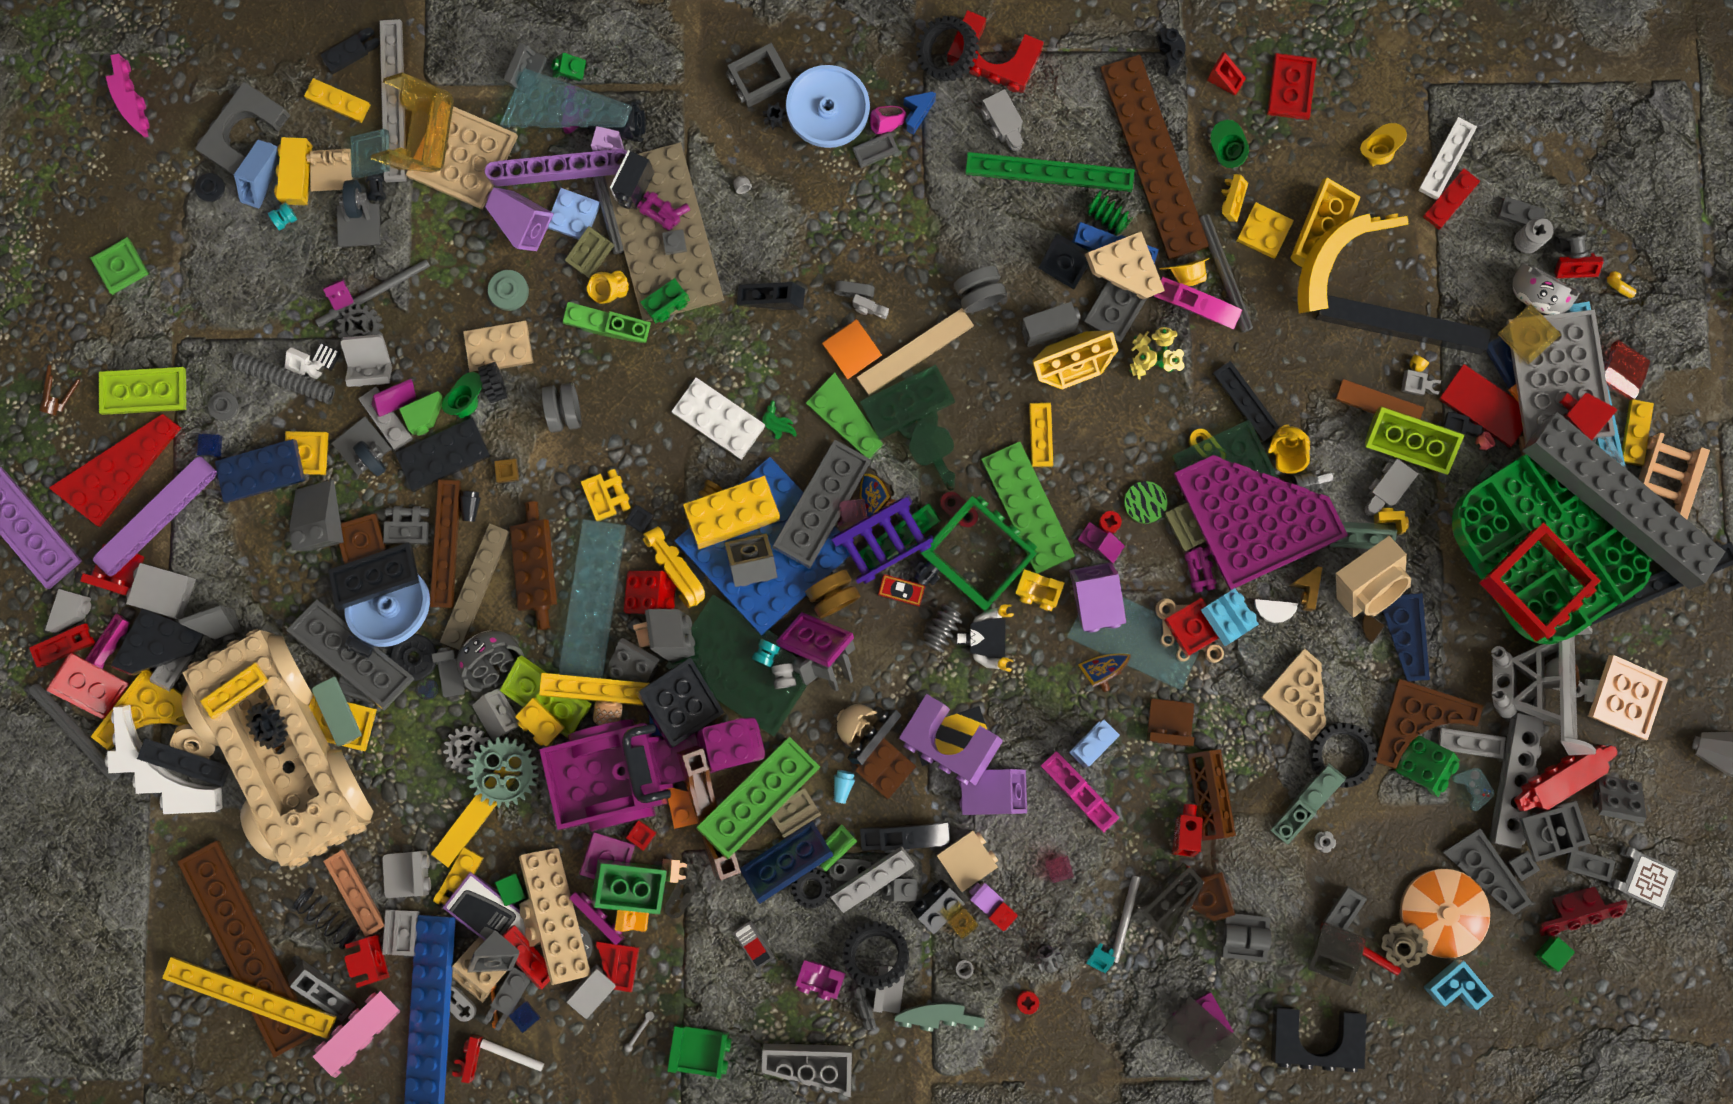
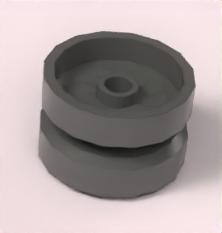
M996 266L977 269L954 282L957 295L964 296L960 303L965 313L981 311L1007 297L1004 284L997 283L1000 280V274Z
M562 383L560 395L554 385L544 386L542 388V401L549 431L551 433L561 432L564 428V421L570 430L581 428V411L574 383Z

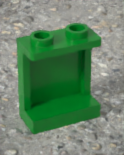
M677 1024L674 1027L667 1072L677 1073L679 1071L721 1079L722 1074H726L728 1068L725 1054L730 1052L732 1038H728L729 1032Z

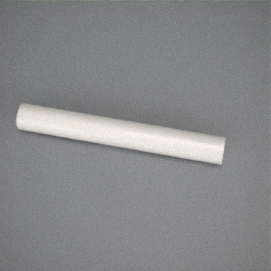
M485 1039L480 1044V1048L540 1072L544 1067V1063Z

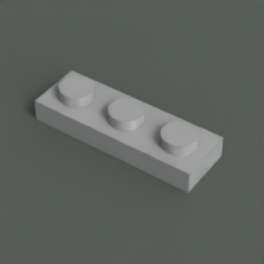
M374 387L360 397L359 400L393 449L398 450L412 440L413 437L394 411L381 417L376 414L371 403L373 395L380 391L377 387Z

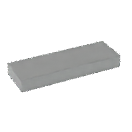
M1446 728L1438 729L1437 744L1448 750L1463 754L1504 759L1506 737Z

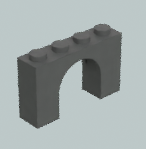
M243 82L235 90L234 96L229 103L223 106L218 118L212 121L207 133L198 140L195 149L202 156L234 176L246 157L230 146L229 135L233 126L242 119L256 118L279 132L290 117V114L282 106Z

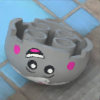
M1522 262L1513 278L1512 285L1516 297L1526 304L1525 309L1534 314H1537L1538 311L1547 315L1564 313L1573 306L1580 295V292L1576 289L1566 286L1565 283L1534 266H1528L1525 262Z

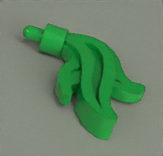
M772 400L762 418L765 427L775 433V439H780L782 432L790 433L796 437L795 429L788 425V423L793 425V422L785 417H776L775 401Z

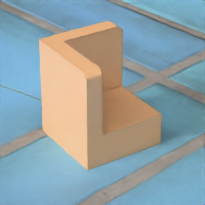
M647 622L633 625L639 648L650 646Z

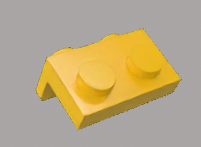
M532 698L515 716L519 720L517 724L523 730H529L534 735L533 739L540 746H550L553 740L566 728L536 698Z

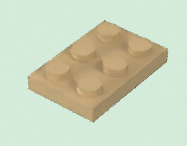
M526 321L464 331L469 372L479 373L478 367L492 362H496L499 369L533 363Z

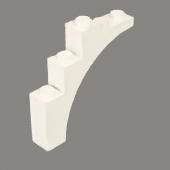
M120 705L113 707L111 720L115 729L113 744L116 745V748L107 751L105 757L108 773L135 772L132 783L133 787L136 788V794L162 792L160 806L163 808V814L216 812L223 808L221 787L191 783L171 774L164 768L137 760L143 743L139 739L133 723L131 706Z

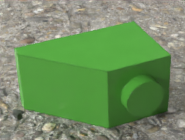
M439 391L399 408L409 432L413 435L417 434V436L426 434L429 428L434 427L444 399Z

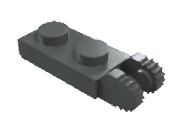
M513 967L512 971L509 972L492 1001L491 1008L483 1023L487 1025L491 1021L495 1010H498L503 1015L497 1021L495 1030L499 1031L506 1018L511 1015L531 981L523 971Z

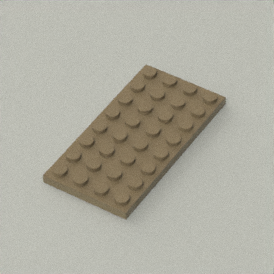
M681 142L639 153L638 155L649 159L654 170V175L646 192H655L658 194V198L664 202L669 201L674 210L685 203L688 204L690 211L681 215V221L670 230L683 229L687 252L666 255L662 233L669 232V230L663 228V225L654 221L651 217L640 213L638 208L637 210L631 207L626 209L620 206L610 189L616 175L605 176L642 320L652 321V318L640 302L674 278L688 294L690 301H688V305L680 311L675 310L670 315L725 301ZM624 158L619 159L617 164L621 165ZM654 204L651 206V209L657 213L661 210Z

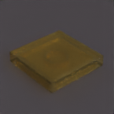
M1532 304L1498 333L1527 364H1530L1561 336L1557 329Z

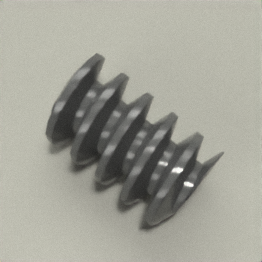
M941 604L944 612L937 611L936 614L940 619H932L935 626L929 625L927 627L931 634L924 633L923 637L926 641H920L930 648L944 653L945 650L941 645H949L945 638H953L954 636L950 630H958L954 623H962L963 621L959 617L961 615L959 612L945 604Z

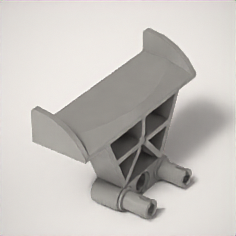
M1589 626L1577 635L1592 634V628ZM1575 636L1556 644H1542L1514 658L1501 646L1493 648L1491 651L1493 653L1491 654L1493 657L1492 698L1494 707L1499 715L1503 718H1511L1518 710L1560 725L1561 742L1568 755L1596 754V749L1591 744L1577 740ZM1559 651L1560 676L1545 677L1544 657ZM1536 661L1537 674L1526 666ZM1517 670L1534 681L1518 696ZM1503 682H1510L1507 687H1500ZM1545 688H1560V715L1545 710ZM1537 696V707L1527 704Z

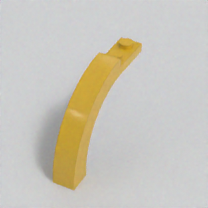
M1397 213L1385 216L1386 220H1381L1380 217L1370 218V214L1342 221L1325 232L1310 250L1302 267L1298 285V312L1305 313L1328 308L1327 283L1329 273L1336 256L1350 240L1365 232L1408 225L1407 216L1398 217Z

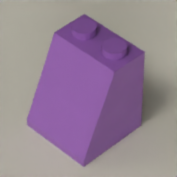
M495 187L488 194L485 206L512 245L517 249L530 251L538 250L554 213L514 191Z
M1112 562L1069 570L1080 625L1083 631L1096 632L1104 627L1118 628L1121 624L1126 623L1119 574Z
M985 770L976 786L970 782L968 785H965L959 781L960 788H962V797L960 799L962 815L1027 813L1026 770Z

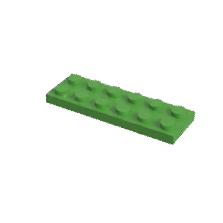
M1017 442L981 459L1011 524L1021 531L1019 534L1021 538L1025 541L1028 538L1037 546L1035 550L1038 554L1030 562L1034 572L1039 574L1074 558L1075 554L1021 442Z
M789 737L696 829L728 860L820 769V766Z

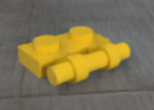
M615 469L607 472L609 480L604 481L602 475L599 474L581 481L597 522L616 515L617 512L614 506L618 504L621 505L623 511L631 509L628 502L630 500L628 494H625L621 485L623 483L621 476L617 475ZM613 487L617 497L611 499L607 489Z

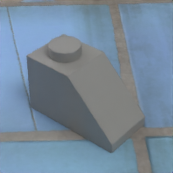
M58 589L45 630L59 633L85 619L86 614L91 609V598Z

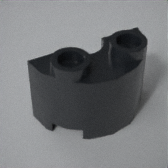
M1159 28L1156 40L1160 52L1166 53L1167 59L1164 60L1163 64L1166 75L1169 76L1174 74L1181 65L1186 51L1185 42L1178 30L1174 28Z

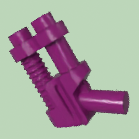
M649 191L644 195L646 201H640L637 205L640 213L651 217V219L663 225L662 227L669 231L678 225L681 221V215L690 211L687 203L674 210L669 201L664 202L658 198V194ZM653 204L661 209L658 213L651 209Z
M1208 546L1204 549L1202 547L1194 548L1191 552L1188 551L1184 555L1192 580L1191 588L1194 589L1195 593L1203 592V587H1206L1207 591L1215 590V584H1217L1216 579H1213L1211 567H1213L1211 561H1208V556L1212 554ZM1203 569L1205 581L1199 580L1197 570Z

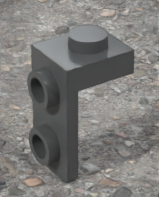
M451 647L438 649V653L432 654L433 663L438 664L442 692L445 698L465 694L464 682L457 670V656L459 652L451 650Z

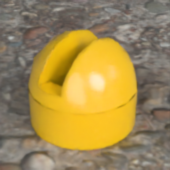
M1414 354L1410 360V368L1416 372H1422L1429 364L1427 360L1417 354Z

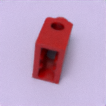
M1566 393L1559 401L1562 406L1569 410L1564 415V418L1591 440L1594 439L1617 412L1615 407L1589 393H1584L1578 400L1569 393Z
M1184 804L1183 815L1176 818L1172 848L1173 855L1195 857L1201 852L1202 817H1196V805ZM1186 825L1191 828V831L1186 828Z

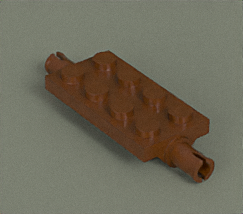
M531 501L524 503L527 521L524 524L510 526L518 611H535L537 630L551 629L548 610H550V606L557 605L549 520H539L538 502Z

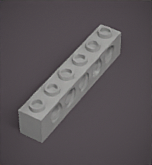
M1519 713L1510 718L1489 837L1490 843L1512 848H1522V845L1525 844L1526 837L1520 818L1530 816V811H1519L1518 807L1514 809L1511 806V799L1523 792L1521 786L1528 783L1529 778L1537 776L1536 761L1541 755L1540 738L1543 737L1545 732L1543 719ZM1524 733L1529 735L1528 744H1525L1522 740ZM1520 754H1523L1526 758L1523 766L1518 761ZM1517 775L1522 779L1520 787H1517L1514 782ZM1510 818L1515 823L1512 830L1507 827V821Z

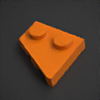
M675 788L668 789L671 792L668 802L674 829L698 824L688 791Z

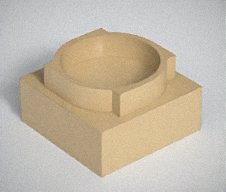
M1390 536L1386 537L1336 573L1337 600L1353 618L1362 611L1368 616H1376L1394 603L1405 590L1411 587V578L1406 573L1407 554Z

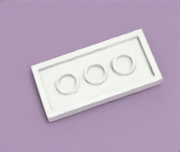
M698 378L694 379L672 410L674 415L740 460L743 459L765 428L764 423Z

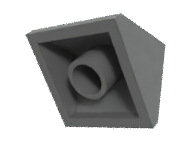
M495 930L474 952L467 967V973L512 971L519 956V950Z

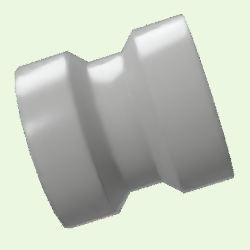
M793 664L771 667L772 674L775 675V689L796 686L795 678L792 676L794 671Z

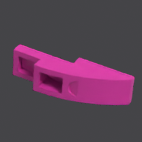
M119 53L110 55L114 75L106 76L111 96L127 122L143 137H149L147 130L150 128L149 121L144 114L146 104L143 97H140L134 91L133 82L129 78V73L131 72L130 64Z
M1162 277L1161 283L1165 291L1154 295V297L1234 330L1242 309L1192 287Z

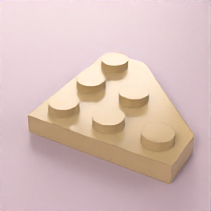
M1142 232L1085 254L1093 275L1099 278L1103 277L1111 281V284L1137 294L1136 296L1141 299H1146L1165 291Z
M1303 649L1261 698L1307 739L1312 741L1326 725L1324 690L1321 677L1322 665L1312 654Z

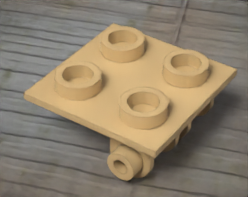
M352 149L310 151V154H307V162H310L311 192L343 190L344 181L352 180Z

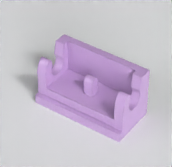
M596 126L591 143L593 151L624 149L619 131Z

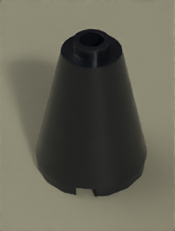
M633 99L590 112L589 117L586 118V127L588 130L590 129L592 134L595 133L596 126L619 131L620 137L623 140L641 142L644 139L641 138V134L646 132L645 111L640 110L639 105H642V102L639 99Z

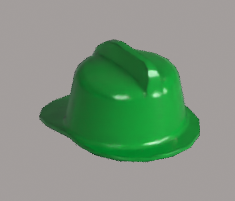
M1220 121L1211 131L1212 147L1222 166L1226 168L1239 167L1244 164L1249 153L1246 137L1240 125L1235 121Z
M469 372L463 375L445 396L442 402V409L446 414L464 418L475 412L478 407L477 396L482 389V382L478 373Z

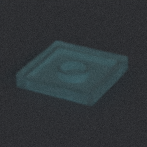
M381 129L351 136L352 177L357 179L390 171L388 130Z

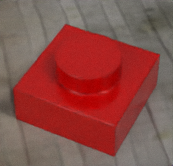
M638 820L626 839L645 851L657 832Z

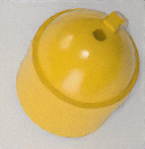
M1283 425L1272 438L1268 453L1273 452L1276 455V469L1278 471L1288 474L1303 471L1309 464L1310 440L1307 434L1297 427Z

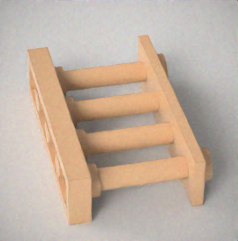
M1660 432L1648 440L1646 448L1648 451L1638 479L1657 495L1673 500L1676 504L1674 509L1684 518L1688 519L1710 450L1701 447L1689 453L1662 443L1664 433ZM1660 451L1687 461V464H1689L1687 471L1683 473L1655 463L1658 452ZM1652 471L1679 480L1682 484L1681 490L1677 493L1649 483Z

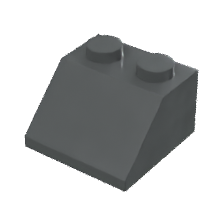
M767 533L725 542L735 587L778 578Z
M679 609L645 610L651 650L671 663L695 655V640L691 632L692 621L688 615Z

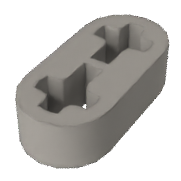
M451 985V991L454 992L453 998L457 1002L455 1003L451 999L450 1012L460 1021L466 1022L471 1020L476 1015L477 1009L475 1004L459 988ZM459 1004L464 1008L467 1006L470 1007L468 1011L470 1013V1016H462L461 1013L463 1012V1010L459 1006Z

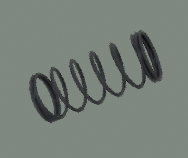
M307 888L296 899L292 909L294 911L297 910L298 914H303L309 910L306 920L313 921L318 918L315 928L320 929L327 925L324 936L328 937L336 932L333 943H340V950L344 949L345 944L351 943L358 935L360 927L356 925L343 939L335 942L338 933L349 918L335 931L326 935L328 927L340 913V910L324 925L317 927L320 918L330 907L331 903L317 916L308 920L310 912L322 898V895L309 908L299 912V909L309 900L314 892V888Z

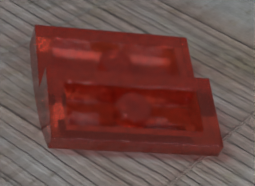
M1617 340L1611 345L1609 360L1603 362L1606 382L1609 387L1632 401L1636 398L1643 385L1650 360L1620 340Z

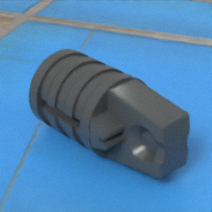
M1320 469L1292 477L1293 484L1304 487L1309 491L1324 488L1323 483L1334 480L1332 472L1320 473Z

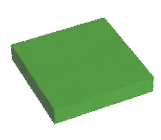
M128 237L91 257L109 293L112 295L149 274Z

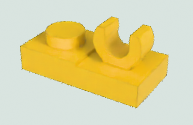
M1234 174L1233 180L1225 179L1224 181L1231 187L1228 190L1223 189L1221 191L1227 197L1222 205V214L1229 222L1238 221L1248 182L1242 175Z

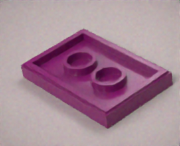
M801 612L776 642L783 649L829 668L854 639L853 633Z

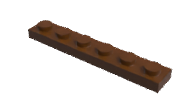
M438 480L430 596L431 608H453L461 495L460 480Z

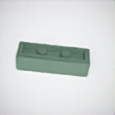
M1342 522L1348 536L1329 544V546L1371 549L1388 536L1396 541L1397 529L1392 524Z
M332 677L314 686L312 692L336 745L349 744L362 736L336 677Z

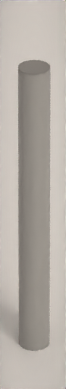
M1134 875L1131 878L1113 946L1114 952L1112 956L1115 957V963L1119 962L1141 877Z

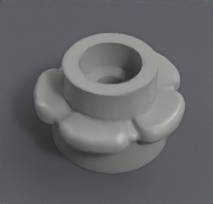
M1325 831L1316 834L1314 846L1317 850L1328 853L1335 847L1336 840L1333 838L1332 833Z

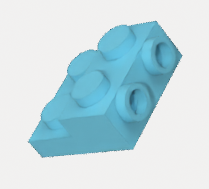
M1235 588L1201 609L1224 646H1227L1259 625L1256 621V614L1249 610L1244 602V596L1237 592Z

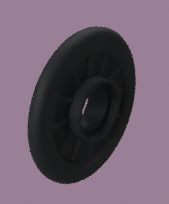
M413 634L407 640L393 646L390 658L411 674L414 678L413 681H418L426 678L434 670L436 663H433L432 654L437 653V650L432 641L427 637ZM416 651L419 654V660L412 664L409 662L408 656L411 652Z

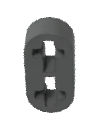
M836 281L834 293L837 295L854 298L857 294L869 300L873 299L875 288L871 285L847 281Z

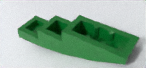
M930 504L925 505L912 515L922 534L942 521ZM904 520L894 527L905 547L915 541ZM887 532L876 539L887 559L898 552ZM869 545L859 552L869 570L880 564Z

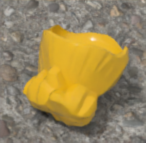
M614 271L611 274L608 272H598L590 277L587 292L595 302L606 304L612 302L617 297H625L629 284L622 271Z

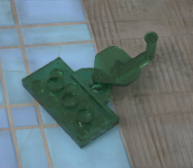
M937 365L860 401L879 440L899 431L904 438L911 441L909 450L916 463L923 466L933 463L946 488L950 491L954 490L955 473L947 469L942 459L953 451L954 442L948 430L938 426L937 412L954 404L955 399Z

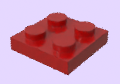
M1202 598L1164 620L1186 657L1219 639L1201 609L1207 606Z

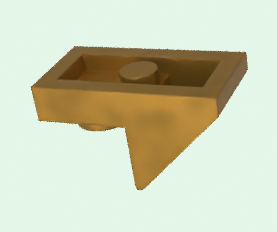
M1316 567L1289 585L1306 589V592L1303 591L1300 603L1303 604L1302 610L1311 612L1316 609L1323 567Z

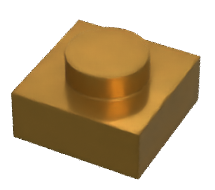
M517 459L494 461L497 483L519 481Z

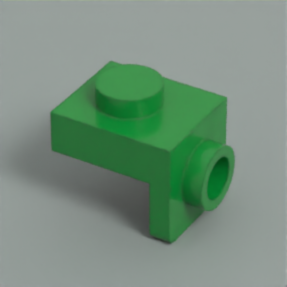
M561 53L552 61V77L564 76L580 82L583 80L586 60Z

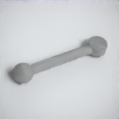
M649 1011L646 1013L645 1020L631 1041L625 1044L624 1050L626 1052L632 1051V1045L649 1020L654 1018L653 1012Z

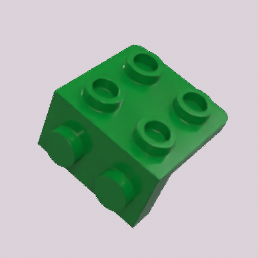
M1419 735L1411 741L1395 770L1398 774L1426 787L1432 795L1439 797L1440 793L1445 792L1450 776L1458 770L1460 760L1453 751Z

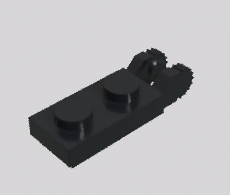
M369 27L360 31L358 35L350 37L321 54L332 74L368 55V52L379 47L380 41L378 38L367 41L364 46L362 44L363 41L374 35L372 28Z

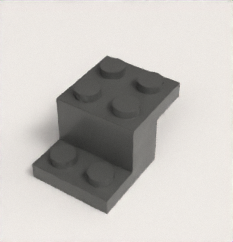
M1577 801L1557 805L1549 810L1543 809L1532 812L1533 815L1520 818L1533 862L1579 850L1578 847L1590 844Z

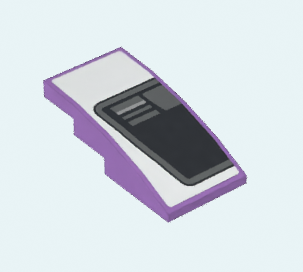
M469 872L443 906L447 912L456 917L458 921L484 941L495 930L500 935H503L512 925H515L525 936L526 929L524 921L520 916V908L515 904L504 906L499 891L472 872Z

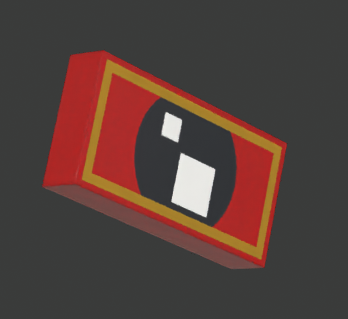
M884 574L878 596L920 607L925 586Z

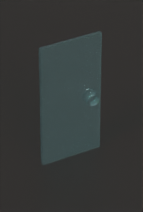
M1122 597L1126 623L1121 624L1118 628H1100L1096 632L1083 631L1079 615H1077L1067 638L1103 655L1131 654L1127 666L1182 691L1200 650L1191 654L1190 658L1185 662L1177 660L1176 652L1179 650V645L1175 637L1174 643L1169 647H1164L1160 643V638L1163 635L1162 619L1157 616L1156 612ZM1165 636L1164 642L1170 644L1171 639ZM1181 651L1180 657L1185 659L1186 655Z

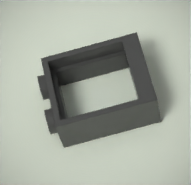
M772 43L727 65L729 73L726 75L731 85H736L738 89L736 94L740 102H745L748 108L792 85L791 77ZM767 57L779 79L748 93L737 72Z

